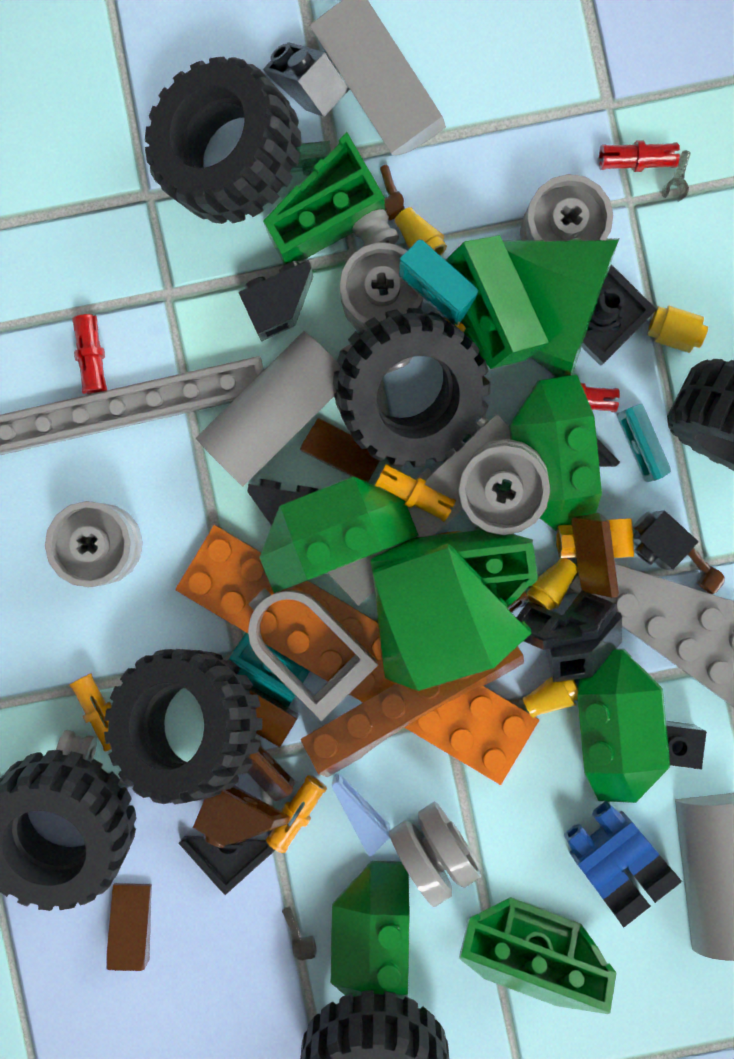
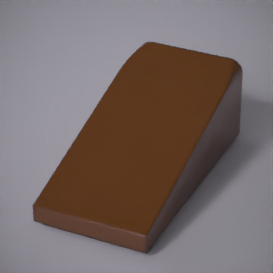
M113 884L106 956L107 970H145L150 960L152 884Z

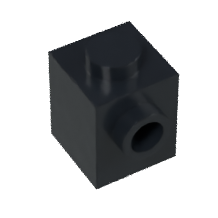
M665 510L654 511L652 514L648 511L633 526V529L636 531L633 534V541L637 546L634 552L649 565L655 562L664 570H674L699 542Z
M666 721L670 766L702 770L707 731L695 724Z

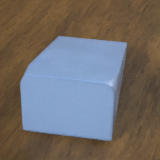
M337 773L333 777L332 788L365 851L371 857L390 839V824L341 774Z

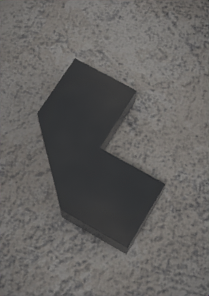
M581 590L563 615L529 601L516 618L520 622L524 621L531 629V634L524 642L546 650L598 639L617 613V604Z

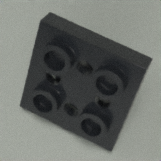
M612 264L604 280L588 326L591 330H587L581 346L600 366L657 310ZM619 326L618 330H612V328Z

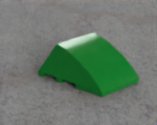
M620 238L582 241V239H571L570 241L503 240L549 342L530 356V358L556 377L573 375L585 334Z
M449 543L373 570L384 676L387 680L420 691L493 669L531 634L530 627L524 621L520 622L507 609L506 602L501 597L497 598L482 583V577Z

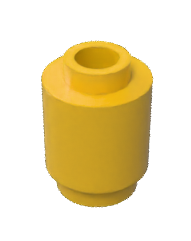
M669 305L667 308L657 306V310L654 312L649 324L647 336L655 338L654 342L687 353H690L694 347L700 348L708 332V326L703 325L704 316Z

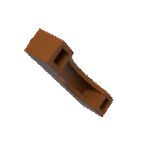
M517 646L493 669L420 691L396 683L300 740L317 773L329 777L359 760L384 740L422 716L472 690L495 681L524 664L523 653Z

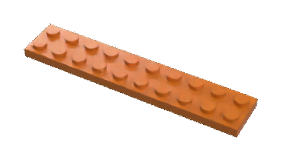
M217 525L212 527L175 589L248 633L250 618L254 612L248 604L264 588L271 595L275 594L259 558L261 552ZM309 580L284 589L303 591L317 599L378 661V666L349 695L361 702H365L396 684L385 679L379 623ZM290 599L274 602L267 608L262 617L260 629L264 643L326 681H329L355 655L302 602ZM481 686L440 706L404 728L499 785H502L540 720L537 717L532 718L529 712L486 686Z

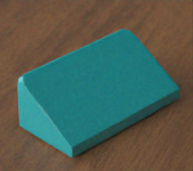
M423 240L416 241L400 258L399 277L448 321L458 326L477 297L478 289Z
M643 404L632 406L618 413L617 418L646 482L656 481L671 473L670 465Z
M245 633L228 660L233 661L239 666L240 671L237 675H247L253 687L289 707L296 695L257 657L251 647L249 634ZM266 645L304 683L310 671Z

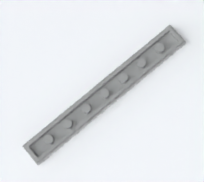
M260 356L1 414L0 455L229 404L264 371L262 359Z

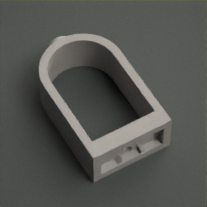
M264 588L248 604L254 610L248 628L249 641L253 651L321 721L378 666V661L317 599L306 592L283 590L271 595ZM290 599L304 603L355 653L315 695L268 649L262 639L261 620L267 608L274 602Z

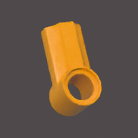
M632 518L608 520L610 523L614 558L634 557ZM572 525L558 526L556 531V548L559 558H576Z

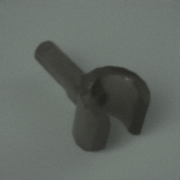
M682 151L673 179L662 188L661 194L663 198L668 196L670 186L672 185L677 186L680 190L677 203L687 196L689 186L684 178L691 156L690 151Z
M290 906L282 909L281 911L293 939L292 946L295 958L300 961L315 958L317 948L314 935L302 937L301 930Z

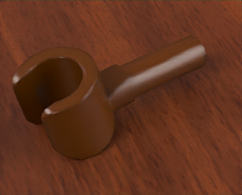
M383 165L380 167V171L388 197L385 198V211L389 216L388 220L392 221L405 209L404 198L394 185L389 166Z
M693 548L688 553V556L698 569L704 573L697 584L709 594L717 593L725 582L723 573L709 566L696 549Z

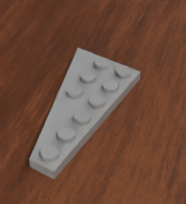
M615 564L619 590L618 597L596 596L617 604V612H621L622 627L734 708V601ZM579 572L574 576L569 586V589L576 594H579L582 590Z

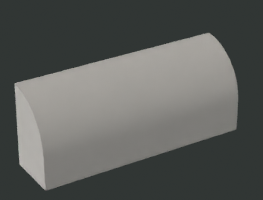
M341 0L309 25L392 155L408 153L446 128L442 114L368 0Z
M303 331L196 437V440L243 487L334 397L337 390L333 384V376L335 371H340L339 363L312 336Z
M734 793L675 799L692 950L707 958L734 961Z

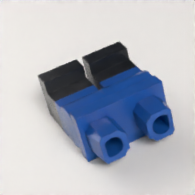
M605 801L594 809L592 813L601 826L598 830L589 836L583 827L577 824L565 832L564 837L571 849L570 855L624 928L651 907L625 874L624 870L628 868L654 903L683 881L654 849L623 811L619 812Z

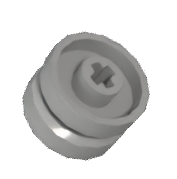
M566 174L554 177L539 187L530 201L522 218L520 239L570 241L571 239H582V241L606 240L611 233L614 216L610 198L599 184L585 176Z
M377 242L360 248L349 257L341 272L340 298L345 317L357 331L364 333L368 329L365 322L373 317L379 322L386 319L385 312L397 309L401 314H406L408 308H422L424 298L399 277L400 258L407 252L406 249L396 244ZM379 289L387 290L388 294L381 296Z
M510 439L492 441L476 450L462 472L459 486L461 505L470 520L487 532L501 535L522 532L535 524L545 511L550 494L547 467L538 452L523 442ZM503 479L510 480L511 489L507 491L501 490L497 483L502 484Z
M89 501L69 505L59 512L48 527L45 540L48 562L57 575L72 585L83 587H96L121 581L133 572L141 558L143 546L140 528L128 512L116 505ZM95 538L98 539V540L94 543V544L98 547L97 550H95V549L93 548V541H94Z
M434 801L418 811V821L425 838L413 823L406 820L389 830V836L401 862L418 890L432 907H436L452 897V886L445 870L452 880L463 888H466L482 877L460 831L449 820L438 803Z

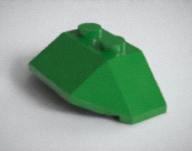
M578 375L537 380L532 388V392L509 424L510 440L525 443L537 451L544 461L548 472L550 494L547 507L539 519L557 531L558 526L572 525L571 520L573 517L597 512L602 496L595 417Z
M353 476L281 505L259 557L273 593L419 536L409 509L404 505L405 500Z
M483 529L412 538L371 559L373 572L375 568L449 543L482 577V583L497 598L501 597L506 602L507 608L529 586H532L538 580L533 539L515 534L501 535L487 532Z
M614 649L592 677L580 679L577 694L584 773L597 800L602 802L637 803L670 768L663 688L644 668L631 658L632 656L625 649Z
M370 861L363 871L332 903L330 983L344 995L352 993L355 997L362 995V991L374 990V994L384 995V991L396 993L397 998L404 999L405 996L408 997L409 874L402 862Z
M512 897L468 919L459 959L485 980L557 1007L607 1015L611 1013L617 972L610 963L606 962L600 949L581 923Z

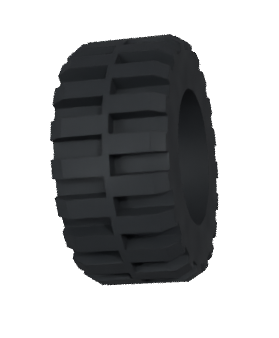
M224 56L209 58V63L207 64L204 61L191 64V70L186 73L180 71L172 78L174 83L168 89L164 86L159 93L160 101L157 107L152 106L149 113L151 125L146 126L145 142L149 144L148 147H145L147 163L150 165L152 177L170 197L203 220L208 219L212 223L224 224L229 220L233 224L246 220L245 215L247 214L254 217L263 212V206L268 202L274 204L280 197L278 192L283 186L288 187L293 178L290 174L292 167L297 168L300 153L296 150V147H300L302 143L301 131L298 129V117L295 110L290 106V102L261 69L254 64H247L244 59L230 57L227 60ZM244 118L241 137L232 152L217 164L204 167V154L210 139L216 131L232 120Z
M408 308L406 314H401L397 309L385 312L386 319L379 322L373 317L365 322L368 329L362 335L355 331L350 336L348 341L352 346L348 352L341 350L337 359L340 371H335L333 376V384L337 390L334 398L341 414L340 416L348 431H350L353 439L362 449L367 448L370 456L379 461H383L387 457L389 463L393 466L403 467L405 466V461H409L413 468L424 467L427 459L433 458L435 463L447 459L446 452L453 448L458 452L465 446L462 440L468 434L471 436L476 434L480 428L476 420L478 416H486L489 406L483 400V396L491 394V382L484 376L489 370L485 359L478 354L479 348L458 327L448 322L441 315L432 311L425 314L419 308ZM415 356H428L437 360L442 367L443 382L437 398L426 410L411 417L396 418L384 414L379 409L377 404L379 385L385 374L394 365L404 359Z
M723 359L703 360L691 368L667 415L668 428L674 436L678 437L680 442L690 446L693 451L733 471L734 360L729 362Z
M164 649L156 651L153 655H145L137 660L135 663L136 668H128L121 676L122 685L114 687L109 698L113 700L112 707L106 709L104 720L109 721L108 732H104L105 743H110L112 750L108 755L112 765L119 766L121 769L118 773L119 777L126 785L134 784L132 788L134 793L142 798L150 797L153 802L159 804L173 803L176 805L217 796L221 794L222 790L232 788L239 782L238 775L246 774L251 767L252 760L249 759V755L258 752L261 742L255 739L256 731L262 730V718H257L256 708L261 705L258 695L250 694L249 689L253 684L248 676L237 675L240 669L233 661L223 660L220 654L202 650ZM183 688L187 689L198 701L204 720L201 744L188 762L175 754L168 743L165 733V716L168 706L173 697Z
M48 750L44 756L41 752L27 755L23 761L15 762L0 778V892L6 897L11 894L18 898L17 903L26 907L30 903L38 905V910L50 911L54 906H59V910L75 908L77 903L81 906L95 900L97 895L103 894L111 886L134 840L136 833L134 823L137 818L134 806L129 805L132 798L127 788H120L118 785L120 782L119 777L113 771L107 773L103 770V763L94 758L90 762L83 759L84 754L73 751L69 755H63V750ZM47 811L64 817L78 829L85 845L66 847L48 841L33 827L28 812Z
M374 990L362 991V995L355 997L352 993L342 996L339 999V1003L335 1004L332 1001L321 1009V1014H316L308 1024V1029L303 1035L300 1059H450L445 1031L430 1011L424 1006L418 1008V1003L407 996L401 999L397 998L394 992L384 991L383 995L374 994Z

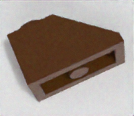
M234 785L230 789L222 790L221 794L204 799L192 828L204 834L203 838L209 844L225 847V845L241 842L288 824L290 816Z

